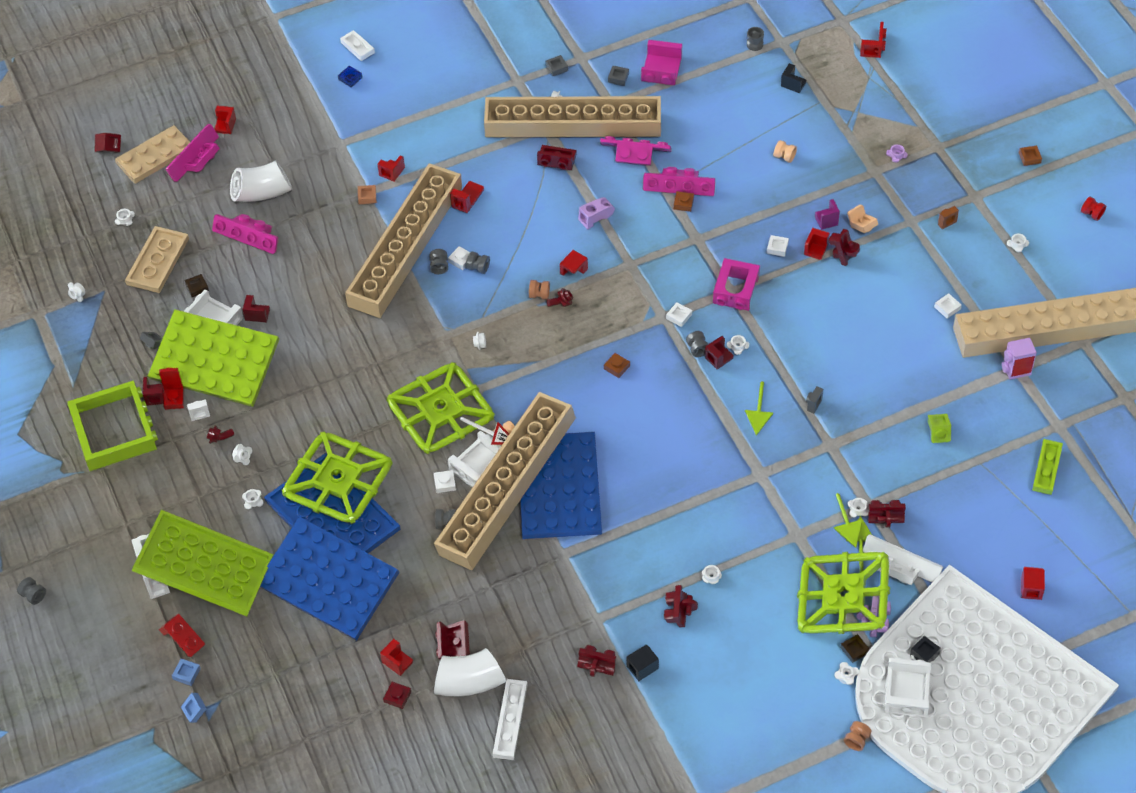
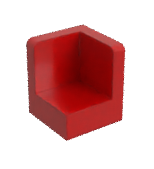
M217 105L215 109L217 122L214 130L216 133L232 134L236 121L234 107Z
M400 155L396 161L389 160L387 162L381 159L377 164L379 176L395 182L405 168L404 156Z
M812 228L805 242L804 255L821 260L829 245L830 233Z
M572 250L560 262V274L563 276L568 271L573 274L577 271L584 274L588 270V258L575 250Z
M1024 567L1021 575V598L1042 600L1045 590V570L1043 568Z
M394 638L380 652L382 663L399 676L413 663V659L401 651L400 643Z

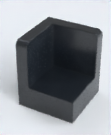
M789 63L782 73L781 87L800 93L807 80L796 76L795 65Z
M923 636L911 648L910 656L913 655L916 660H924L930 663L939 656L941 648L926 636Z
M644 645L626 657L627 668L638 682L659 669V658L648 645Z

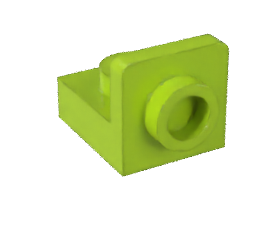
M928 415L931 442H950L951 423L948 415Z

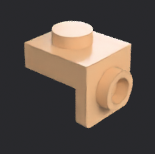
M861 204L847 213L851 228L860 232H870L872 228L878 225L877 218L867 215L864 206Z

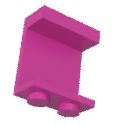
M648 40L647 58L645 66L641 68V81L675 85L682 59V44Z

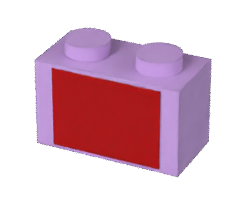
M1030 338L1008 342L1007 349L1004 351L1005 358L1004 362H1002V369L1004 373H1007L1009 380L1032 374L1037 352Z

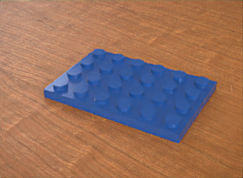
M595 432L565 433L521 498L522 539L602 535Z
M327 453L323 454L314 462L321 465L325 460ZM308 468L304 469L295 484L311 480L316 471ZM341 474L333 475L334 479L340 478ZM286 482L264 497L267 504L291 528L298 517H301L368 554L401 530L400 525L373 498L355 523L350 524V522H342L323 513H315L313 509L284 497L282 489ZM313 487L295 494L316 502L323 491ZM353 487L347 497L352 512L355 511L366 494L365 491ZM330 494L323 505L347 514L343 500Z
M298 517L267 565L268 569L260 588L357 641L400 572L391 565L311 522Z

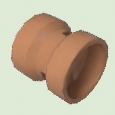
M531 280L529 298L541 297V299L547 300L549 298L550 281L538 282L537 280Z
M854 721L850 727V733H847L844 738V743L855 751H862L865 746V740L870 737L872 730L866 724Z

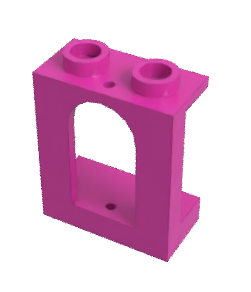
M724 258L713 291V303L749 311L756 282L758 283L760 265ZM728 277L746 280L744 288L740 293L732 294L726 290L725 285Z

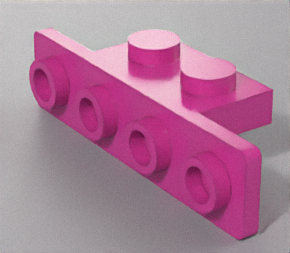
M207 124L167 166L166 171L174 182H177L187 171H201L205 164L215 157L216 152L220 148L214 142L219 136L211 124Z
M605 136V139L600 138L601 145L617 147L615 161L618 163L651 166L653 150L671 152L672 149L666 142L651 144L648 140L633 142V139L622 138V140H615V137Z
M676 167L663 168L662 174L644 173L643 190L667 193L679 191L694 193V195L714 196L715 178L699 177V171H695L693 168L679 170Z
M219 214L214 215L212 231L266 252L276 253L278 237L269 234L271 233L272 226L265 224L264 221L254 220L245 214H241L233 219Z

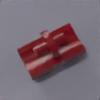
M843 229L840 234L832 233L829 238L830 245L835 246L832 253L833 257L840 259L841 265L847 266L848 259L856 257L860 252V245L851 240L847 229Z
M872 500L871 504H869L868 523H885L886 528H890L891 523H905V503H901L900 500H892L889 504H882L879 500Z
M676 585L675 591L666 593L667 605H674V608L664 610V619L667 623H677L679 628L685 627L686 615L690 616L692 611L698 609V602L693 600L692 595L682 591V585Z
M587 645L584 649L580 648L577 667L590 670V676L595 677L597 672L614 675L616 665L615 651L607 649L604 653L596 652L595 646Z

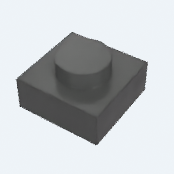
M561 55L545 60L546 67L552 76L568 71V65Z
M612 66L608 82L625 86L629 69Z
M142 332L140 339L146 343L145 345L151 349L159 348L163 339L155 332Z
M816 386L815 390L808 394L806 398L808 412L814 414L823 399V388Z

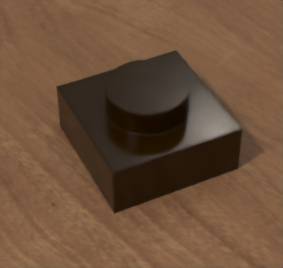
M202 274L184 280L192 298L201 294L204 290L209 291Z
M858 634L841 643L840 646L852 663L866 656L870 650Z

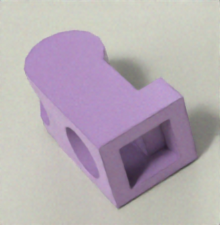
M605 197L596 199L579 207L578 220L588 230L593 227V223L609 218L614 213L615 208Z

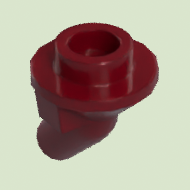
M562 288L557 292L559 297L547 299L546 301L548 307L559 304L566 307L572 304L573 295L569 290Z
M214 425V428H209L206 438L210 439V444L213 442L217 443L218 440H225L234 436V431L229 429L221 432Z

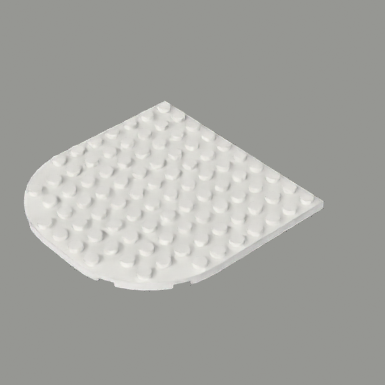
M948 565L867 652L858 672L855 700L861 722L872 730L870 738L889 757L931 788L941 793H1020L1035 784L1117 691L1119 685L951 565ZM923 636H926L941 648L939 656L930 662L932 667L930 672L927 718L884 713L889 659L900 657L905 660L916 661L913 655L910 656L911 648Z

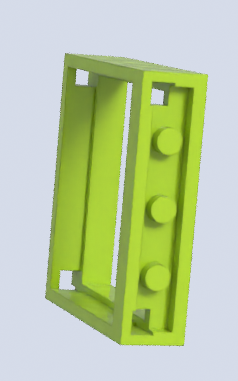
M134 380L67 401L89 471L157 450L155 441L158 438L155 430L151 431L150 429L153 423L150 415H145L148 409L145 401L141 402L140 400L143 394L140 386H135ZM133 396L146 436L92 454L79 413Z

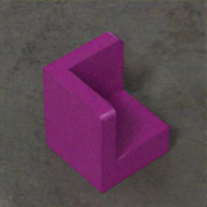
M834 199L829 201L828 209L815 212V218L821 230L838 226L840 211Z

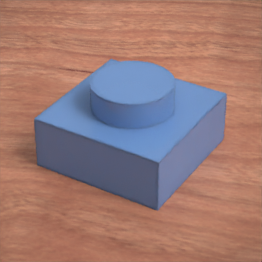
M180 659L172 674L173 680L192 686L201 669L200 665Z
M191 693L181 706L190 723H196L207 709L198 693Z

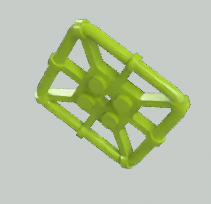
M454 362L444 365L423 377H417L415 381L389 394L386 400L391 410L402 423V428L410 434L418 447L427 454L437 451L458 439L462 440L465 438V435L478 429L471 425L461 429L455 421L456 418L462 415L482 417L474 423L484 426L494 420L495 416L491 406L479 392L478 386L473 384L462 368ZM447 373L444 384L432 390L427 382ZM455 373L467 387L456 394L450 387ZM418 387L423 388L426 394L418 398L402 396ZM473 396L482 409L466 407L460 400ZM397 403L416 406L420 413L407 419ZM438 404L441 406L445 405L442 409L437 408ZM424 419L431 426L426 443L413 427V425ZM449 423L455 433L432 444L436 430Z
M325 431L320 432V435L314 439L304 456L297 461L298 465L285 483L282 494L291 501L313 509L315 513H323L342 522L353 524L362 515L371 499L377 495L378 488L390 471L393 462L390 457L362 446L360 442H352L335 434L325 433ZM328 441L349 448L350 450L345 458L333 454ZM323 442L327 456L320 465L310 460ZM358 453L376 459L361 465L352 461ZM382 467L371 485L358 480L362 473ZM308 468L316 471L311 480L295 484L304 469ZM341 474L340 478L334 479L333 475ZM313 487L323 491L316 502L295 494ZM353 487L366 492L354 512H352L347 498ZM330 494L343 500L347 514L323 505Z
M842 552V554L806 557L801 568L800 590L797 592V598L799 599L798 630L801 633L838 632V634H844L849 631L882 629L887 618L888 595L890 594V587L888 586L889 556L885 552L851 554ZM875 560L861 573L849 574V562ZM842 562V574L827 575L815 564ZM881 567L880 586L865 588L866 580ZM809 569L824 581L823 590L808 591ZM845 590L849 592L845 593V596L843 597L840 594V592ZM880 596L878 617L864 607L865 597ZM822 599V607L806 620L807 600ZM861 612L871 622L846 623V613ZM827 614H839V622L837 624L815 625Z

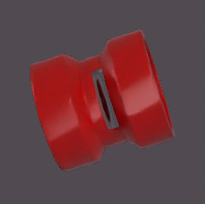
M1090 196L1084 202L1081 212L1085 215H1091L1092 219L1098 221L1104 214L1107 206L1096 202V199Z

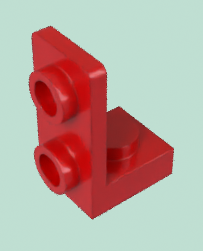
M880 22L878 41L862 39L861 57L881 58V51H885L886 41H883V39H886L887 28H883L884 22Z
M468 181L462 191L454 188L450 193L452 207L468 213L484 191V186Z
M171 367L159 369L164 388V409L184 408V386L179 369Z
M179 613L158 629L163 635L169 634L188 657H192L205 645L203 640Z

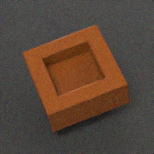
M1037 145L1019 149V155L1024 166L1040 164L1042 162Z
M676 191L674 210L691 212L694 193Z
M955 206L944 209L939 214L938 225L941 229L957 222L959 210Z
M614 353L604 364V370L617 378H620L630 367V361L617 353Z

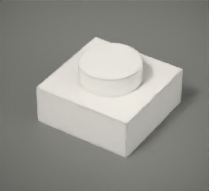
M771 235L767 254L785 257L789 238Z
M459 246L448 257V262L464 270L470 252Z
M948 293L935 302L934 308L948 319L961 310L962 305Z
M676 302L666 314V319L683 327L692 316V310Z
M206 399L187 404L191 421L210 416Z
M453 470L434 473L436 493L456 491Z

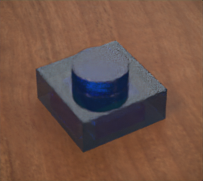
M350 65L338 75V80L349 87H353L363 78L362 73Z

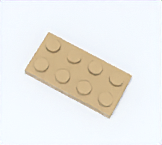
M173 125L115 158V161L136 184L169 165L190 141Z
M155 226L125 279L126 285L160 293L189 240L188 234Z

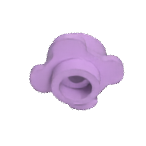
M893 145L890 150L886 151V155L890 156L895 163L908 156L901 145Z

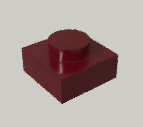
M392 681L383 698L384 703L403 709L411 694V688Z

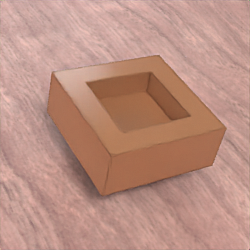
M376 185L358 186L359 204L377 203Z

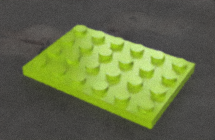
M174 309L148 373V378L162 382L159 369L178 368L185 389L253 407L279 342V337Z
M161 510L136 559L132 571L236 613L248 616L268 569L267 565L274 554Z

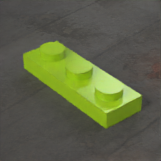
M1043 439L1032 491L1052 495L1063 443Z

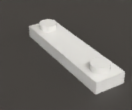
M506 680L493 758L514 760L528 686L527 681Z

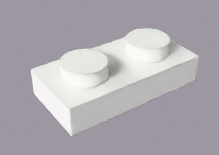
M354 30L340 38L341 44L360 61L375 53L374 48Z

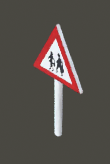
M464 417L460 418L461 421L492 435L490 446H502L509 436V433L499 422H497L493 432Z

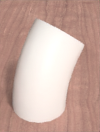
M277 160L259 167L236 168L230 183L231 199L240 202L267 200L293 190L286 173Z
M486 648L467 656H442L436 675L434 694L458 697L479 694L502 685L506 682V679L497 661Z

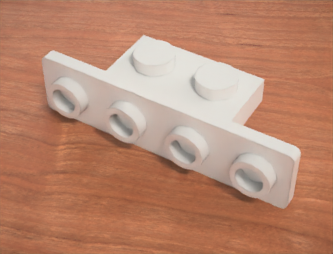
M871 534L866 538L863 552H885L889 556V576L898 579L902 583L912 585L917 577L933 582L942 572L943 566Z

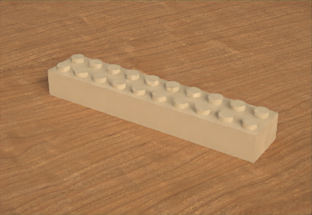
M661 96L485 97V137H661Z
M430 163L427 165L345 292L348 307L378 318L382 317L451 207V191L454 188L461 191L462 180L460 173Z
M1136 288L955 314L953 330L963 358L1004 352L1007 349L1008 342L1030 338L1034 347L1132 333L1136 332Z
M541 392L536 395L434 542L439 556L469 570L474 569L576 419L572 405Z

